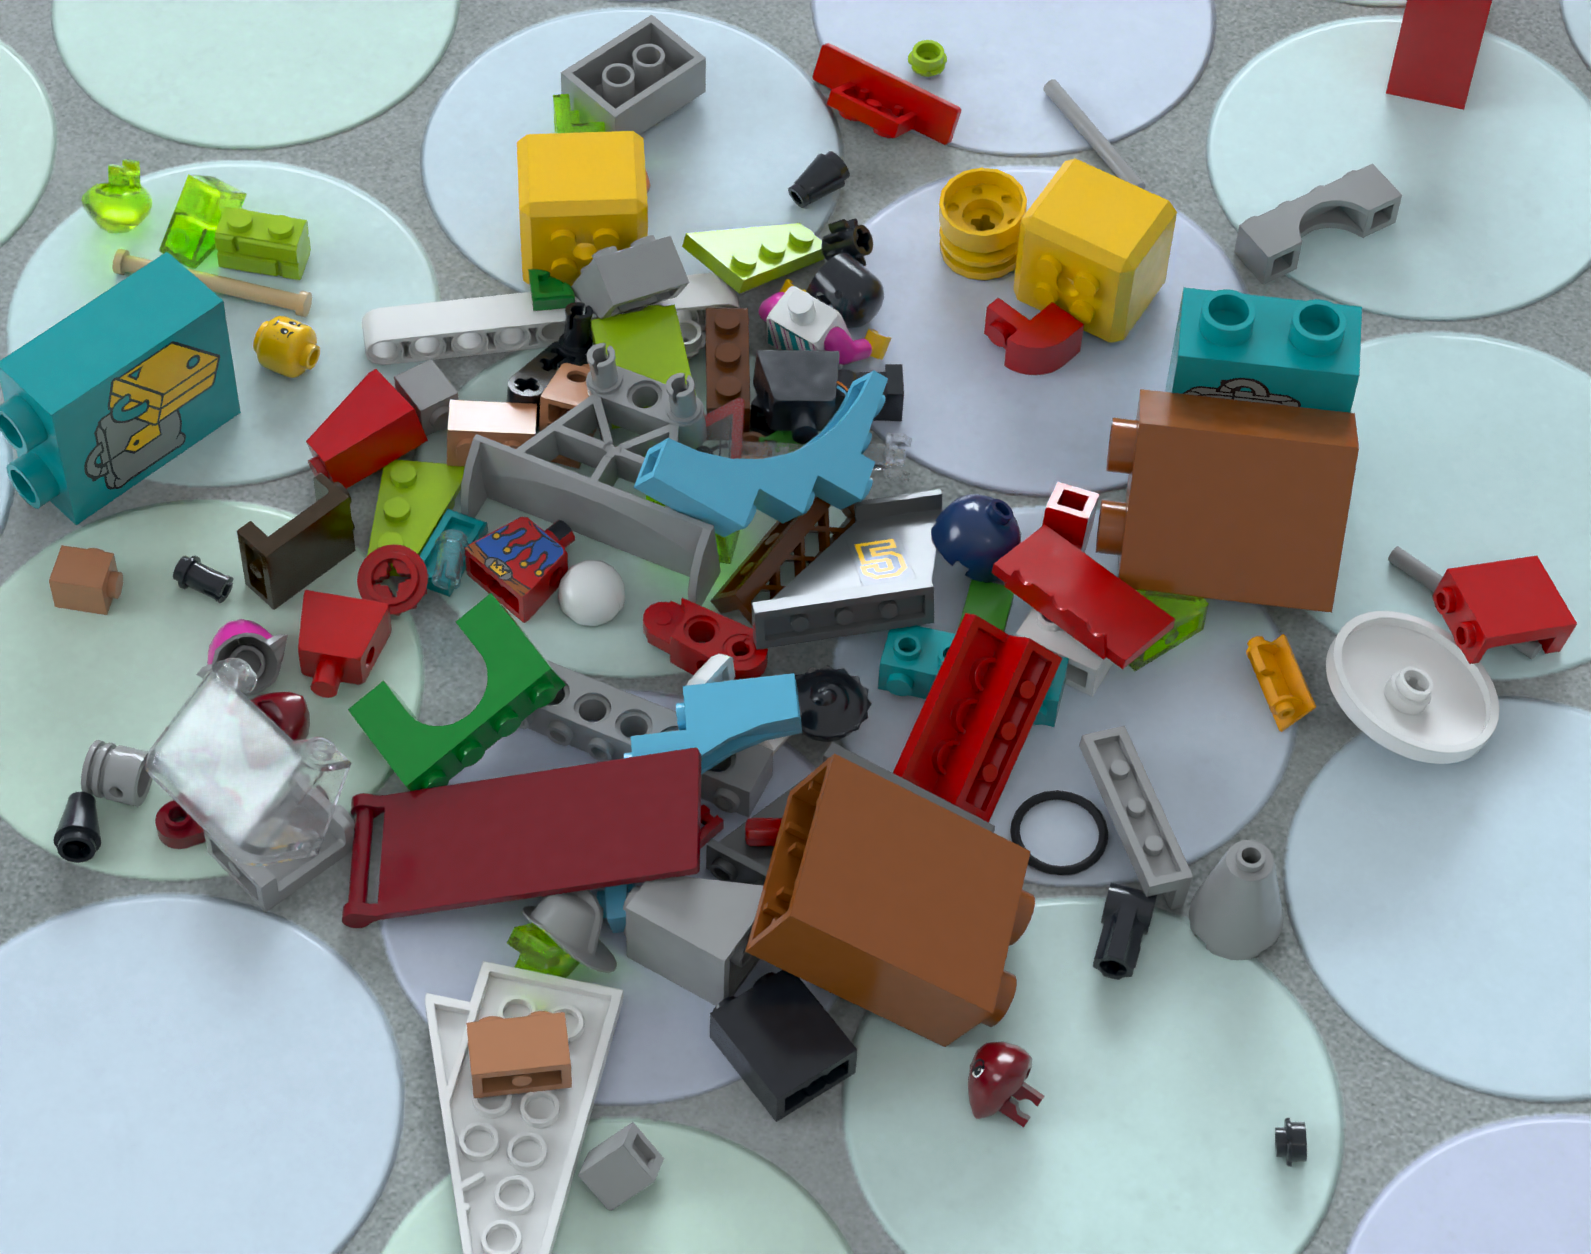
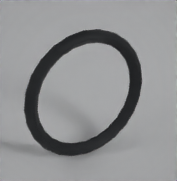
M1059 790L1045 791L1033 795L1024 801L1016 810L1010 829L1012 842L1023 848L1025 846L1021 840L1020 825L1024 815L1035 805L1048 800H1065L1083 807L1092 815L1099 831L1095 850L1083 861L1066 866L1050 865L1038 860L1030 853L1028 864L1033 868L1053 875H1071L1087 870L1104 854L1108 844V828L1101 811L1091 801L1081 795Z

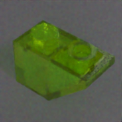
M188 174L159 252L163 254L168 252L180 263L196 269L216 249L215 231L224 208H242L247 193L216 177Z

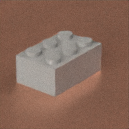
M653 15L645 18L561 72L562 107L592 132L634 131L641 135L706 92V58Z

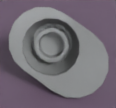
M590 890L543 896L537 906H526L523 908L522 914L526 919L541 928L572 958L599 972L610 973L616 970L617 962L614 955L599 940L604 912L596 896Z

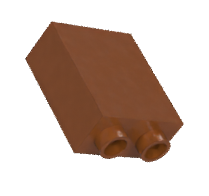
M1140 389L1136 420L1112 418L1106 471L1129 475L1125 502L1101 501L1096 553L1118 555L1117 577L1135 590L1332 613L1359 452L1355 413Z
M834 753L789 793L745 952L946 1047L980 1023L988 1027L998 1024L1013 1001L1017 979L1014 974L1004 970L1009 946L1017 942L1023 935L1034 912V895L1022 889L1031 851Z

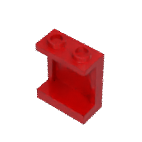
M1537 555L1449 568L1432 595L1437 611L1444 618L1454 636L1456 645L1462 650L1469 664L1479 663L1489 648L1536 640L1542 645L1545 654L1560 652L1577 625L1576 620Z

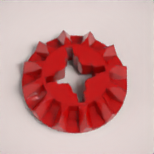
M385 545L375 549L364 559L358 571L357 586L362 599L389 603L390 615L400 616L401 613L410 609H416L418 602L427 594V584L430 575L423 559L414 550L403 545ZM392 563L396 572L401 577L411 578L405 579V582L398 584L397 597H395L388 586L377 584L383 583V580L390 578Z

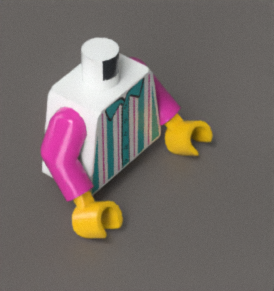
M786 279L780 291L765 299L759 307V316L767 323V344L778 350L839 351L838 370L842 369L846 364L861 361L870 356L882 360L891 341V337L880 335L878 331L868 328L864 339L853 341L841 314L837 310L812 297L806 292L807 290L797 288L790 279Z

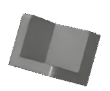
M632 1122L589 1151L578 1176L606 1209L613 1210L655 1182L664 1158Z

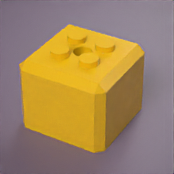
M634 131L527 134L517 141L522 277L524 282L529 284L528 269L548 271L550 276L572 286L581 275L580 270L589 265L593 260L592 255L596 252L615 246L617 251L630 248L631 243L648 236V203L644 139L642 136Z
M1076 158L1065 161L1021 219L1013 285L1017 300L1040 311L1053 302L1083 323V331L1109 343L1124 340L1166 281L1177 211L1169 200Z

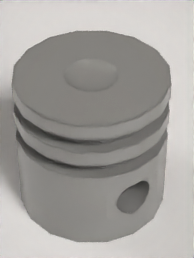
M94 741L86 754L82 768V792L136 807L142 805L153 779L154 755L148 751L122 745L116 746L110 742Z

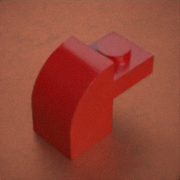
M997 298L987 306L984 334L996 346L1006 349L1005 367L1025 375H1044L1060 369L1080 352L1084 324L1053 302L1029 320L1003 300Z
M1057 482L1046 505L1042 526L1044 524L1085 553L1100 494Z

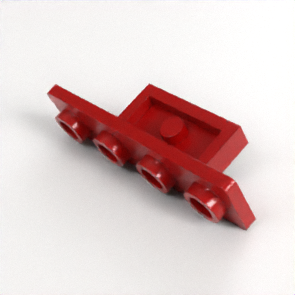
M830 43L822 45L812 77L814 81L832 89L826 105L838 110L840 116L850 121H860L872 127L874 133L885 138H897L913 129L944 145L952 141L961 114L959 106Z

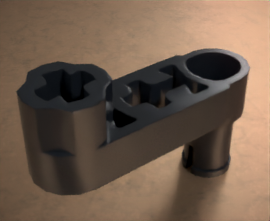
M574 302L568 304L565 308L564 334L560 336L559 341H554L508 380L506 402L537 404L536 428L539 427L540 397L557 372V367L560 368L564 363L577 366L589 364L587 352L593 346V340L589 336L593 309L588 305L585 307V315H583L585 303Z

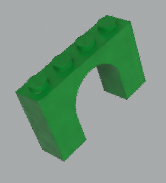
M492 593L456 621V624L481 654L487 667L488 679L486 690L479 704L469 715L453 724L444 726L423 724L418 721L401 697L384 680L348 709L410 791L447 786L449 781L465 767L472 766L480 761L485 751L498 740L513 734L520 727L521 722L536 709L551 703L555 699L557 692L566 686Z

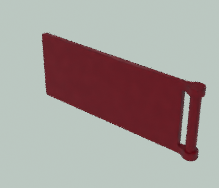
M688 748L388 795L357 794L351 799L350 812L355 817V828L353 832L354 840L352 845L348 903L343 906L342 923L350 928H363L378 920L697 874L700 871L701 753L698 748ZM384 813L378 903L369 904L367 903L373 819Z

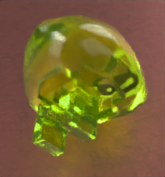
M131 159L122 160V166L116 164L108 165L109 182L94 184L83 194L81 199L84 210L101 229L109 233L120 234L129 232L142 223L150 215L152 209L151 195L144 186L140 185V161Z

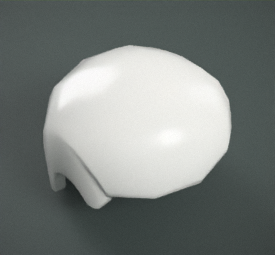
M584 560L572 565L561 578L558 590L559 604L562 612L577 624L596 627L611 621L622 610L625 603V586L621 576L611 565L598 560Z

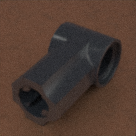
M1111 882L1101 919L1103 928L1093 962V967L1098 969L1103 976L1117 980L1124 977H1132L1138 961L1143 934H1148L1157 895L1146 897L1143 890Z

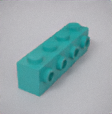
M921 626L889 630L880 661L878 689L889 691L897 696H912L926 699L956 634ZM1061 657L1062 661L1033 725L1055 727L1064 691L1069 658Z

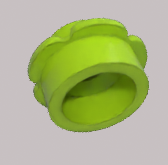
M933 40L919 41L908 55V63L912 65V70L924 77L940 74L945 69L944 64L947 62L944 48Z

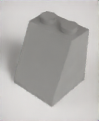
M685 876L645 881L642 887L636 885L628 894L623 906V910L626 912L624 935L626 936L627 957L716 1006L723 999L736 994L760 960L745 951L763 886Z

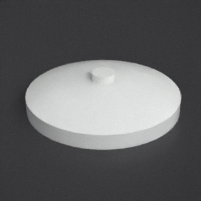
M1368 612L1348 621L1341 628L1329 647L1326 658V673L1336 701L1360 730L1383 747L1416 761L1450 764L1466 760L1475 755L1493 734L1499 720V700L1488 672L1481 662L1469 664L1462 650L1456 645L1454 636L1433 623L1400 612Z

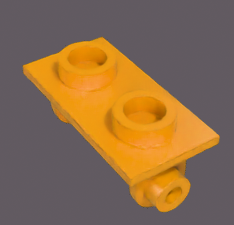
M1282 634L1272 642L1265 640L1263 636H1256L1247 642L1246 655L1250 660L1278 729L1282 732L1314 710L1316 704L1286 635Z

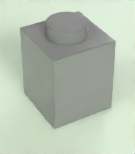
M432 359L394 376L395 389L415 409L426 436L448 428L450 400H459L458 392Z

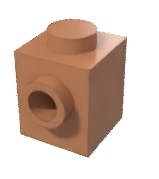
M61 545L49 579L54 605L58 608L107 615L113 598L118 599L120 597L123 587V574L117 570L114 553L105 552L98 548L84 549Z

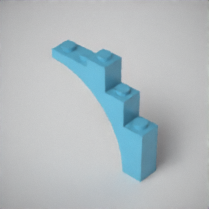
M873 370L854 380L839 410L824 429L803 447L791 453L764 459H731L699 452L667 438L648 449L633 488L679 513L713 525L715 533L722 537H726L740 529H745L753 520L756 509L783 524L797 516L804 515L812 506L815 496L839 510L856 502H861L868 495L872 487L873 480L870 478L875 464V461L864 456L863 453L871 442L872 433L869 430L873 419L884 406L885 395H883L888 378Z
M795 674L683 686L684 702L676 703L679 731L631 736L632 752L624 753V758L698 748L702 756V775L737 752L767 740L802 733ZM635 883L604 887L605 890L597 891V900L604 912L603 919L607 918L612 933L624 932L626 912L623 910V906L628 894L635 887Z

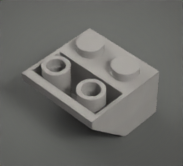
M654 235L645 236L631 243L630 248L617 251V248L612 246L596 252L592 255L593 260L589 265L580 270L581 275L571 286L575 297L582 303H585V306L589 305L593 309V313L600 319L677 297L690 282L671 236L657 240Z

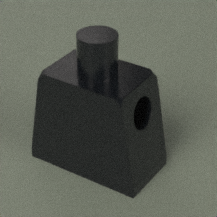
M757 350L753 386L770 429L774 431H791L792 439L799 444L808 443L818 435V431L824 429L833 417L839 351Z

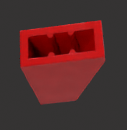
M374 369L364 377L306 440L313 458L308 460V464L315 476L322 473L333 483L339 482L347 489L428 440L415 409L377 369Z

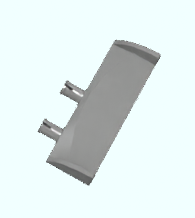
M605 343L595 344L587 352V361L590 366V372L586 378L589 396L587 399L517 449L481 435H475L466 460L461 483L460 506L462 514L475 518L486 499L490 498L553 524L558 520H562L576 533L690 577L688 600L700 606L703 605L721 573L714 526L679 513L666 505L665 507L613 487L618 478L635 484L648 449L667 438L693 449L700 447L706 441L707 428L704 407L701 400L695 396V383L690 375L686 379L687 385L685 383V373L672 375L664 384L616 366V356L613 347L609 345L606 353ZM608 423L635 432L641 436L614 447ZM598 428L601 440L588 436V434ZM558 455H562L596 469L591 478L550 463V461Z

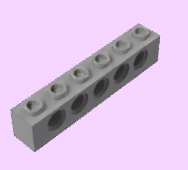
M548 660L547 662L566 686L557 692L555 699L551 702L556 705H546L536 709L521 722L519 727L520 729L528 728L548 736L550 740L559 745H570L583 750L601 762L623 759L624 753L632 752L631 738L628 737L679 731L676 711ZM588 720H599L596 722H588ZM757 744L729 756L701 775V799L714 803L722 811L728 813L736 812L749 818L772 777L773 750ZM720 769L723 772H712L711 770Z

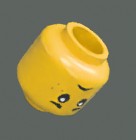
M277 316L270 321H265L255 334L253 349L257 353L259 363L264 368L286 377H299L306 369L311 370L319 359L320 347L317 345L315 331L310 326L286 316Z

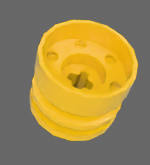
M980 167L963 171L954 176L941 190L939 201V245L943 261L953 272L968 279L990 280L1003 277L1016 268L1021 219L1027 212V198L1023 186L1013 176L998 169Z

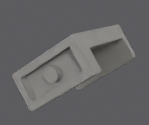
M295 766L286 771L288 784L285 788L229 827L219 817L203 827L208 853L265 913L352 851L354 840L352 829L355 828V824L350 814L341 805L334 807L326 798L320 783L311 775L305 777Z

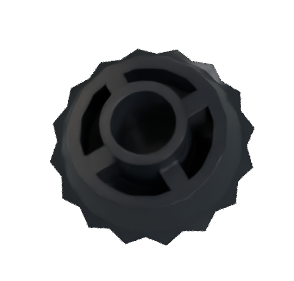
M828 665L821 669L810 667L805 674L795 675L802 734L812 740L822 742L841 740L853 731L859 730L861 723L869 718L867 711L872 705L868 699L869 689L861 685L858 676L849 675L845 668L835 670Z

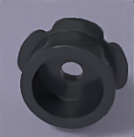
M1285 1118L1284 1127H1275L1276 1157H1286V1165L1288 1167H1292V1162L1307 1161V1138L1305 1122H1291L1290 1118Z

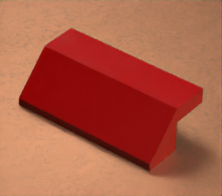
M965 613L893 774L989 823L1062 658L1031 638L1008 635L981 617Z

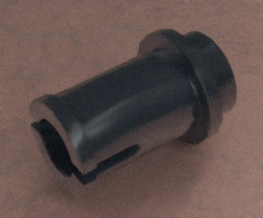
M186 555L178 561L173 572V579L178 581L180 588L187 589L190 587L215 599L218 603L226 600L233 587V577L202 564L201 559L196 555L191 558Z

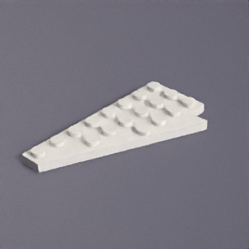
M483 961L470 1002L426 993L425 1008L463 1254H552L623 1003L622 989ZM537 1011L565 1012L572 1088L483 1098L473 1097L466 1023L478 1022L480 1019L489 1016H498L505 1019L524 1017Z

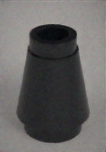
M829 151L825 155L818 154L794 184L788 188V192L792 200L799 207L804 208L806 205L844 187L845 180L850 177V173L844 161L833 151Z
M75 792L68 797L63 815L54 835L53 841L58 854L67 861L76 863L88 861L94 857L95 852L101 846L96 799L87 792Z

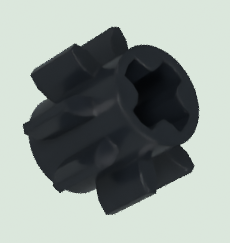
M856 218L848 221L842 219L828 224L831 234L825 235L821 244L825 259L828 261L840 253H848L863 266H866L863 256L869 255L873 250V238L868 228L864 225H858Z

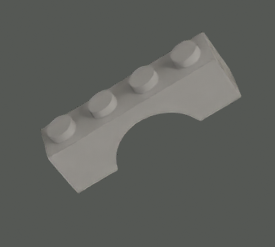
M1373 163L1357 171L1352 170L1338 180L1325 186H1317L1299 198L1282 202L1273 210L1245 220L1239 225L1234 253L1264 285L1297 269L1302 245L1301 238L1314 230L1337 228L1364 238L1396 223L1402 194Z

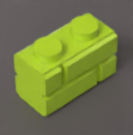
M225 207L214 237L216 250H218L219 267L271 276L279 275L283 278L300 280L311 251L310 238L308 237V221L285 215H273L249 211L243 208Z

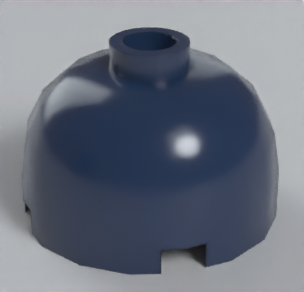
M980 494L965 495L955 499L940 513L935 520L936 523L931 528V536L935 547L951 566L958 561L969 569L965 576L984 583L999 580L992 573L994 563L1021 543V531L1010 506L1000 499Z

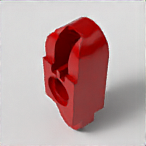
M684 598L681 599V605L673 601L654 603L643 614V633L648 643L670 654V663L692 675L710 657L717 654L733 657L734 680L757 678L765 672L768 663V648L756 649L753 640V628Z

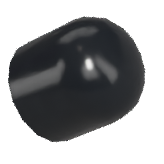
M840 253L828 260L815 274L806 291L826 305L832 303L833 309L841 314L847 328L861 327L870 322L879 312L884 300V290L881 281L848 253Z

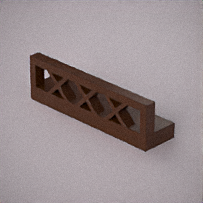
M816 496L812 506L804 515L797 516L783 524L777 521L710 602L720 614L739 610L752 625L751 601L760 591L770 592L771 600L785 587L781 586L780 566L784 562H794L795 577L806 568V563L810 564L855 523L854 504L841 509L847 518L840 527H829V507L831 504ZM808 533H818L819 552L815 557L805 556L804 537Z

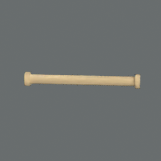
M118 249L114 255L112 269L114 273L124 275L126 272L135 273L153 260L131 256L128 250ZM188 269L213 292L295 310L296 315L306 317L311 308V292L301 291L299 294Z

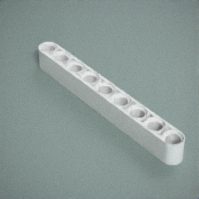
M713 272L687 275L690 283L677 297L651 304L662 306L675 304L678 320H692L700 326L701 331H704L706 326V308H740L737 291ZM531 292L377 308L367 312L362 318L365 353L367 359L374 364L390 365L427 361L430 359L436 360L547 348L554 341H559L560 336L564 334L566 315L565 308L533 311ZM575 297V302H581L577 297ZM641 307V308H638V309H635V310H631V311H628V312H625V313H631V312L641 311V310H642L643 308H645V307ZM593 313L591 320L598 319L599 317ZM590 324V334H589V336H590L591 339H592V331H591V324Z

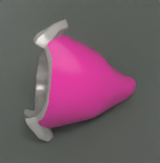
M239 619L229 621L214 636L209 645L207 665L202 667L196 675L215 687L233 695L250 696L259 694L270 687L279 675L288 635L273 636L258 623L250 620Z

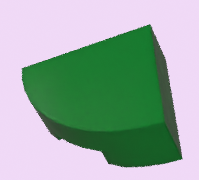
M528 269L533 311L564 309L568 304L575 302L573 289L568 283H563L550 276L548 271Z

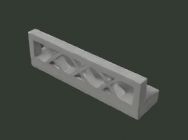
M1125 726L1082 735L1079 747L1146 897L1163 893L1170 910L1183 907L1193 875Z

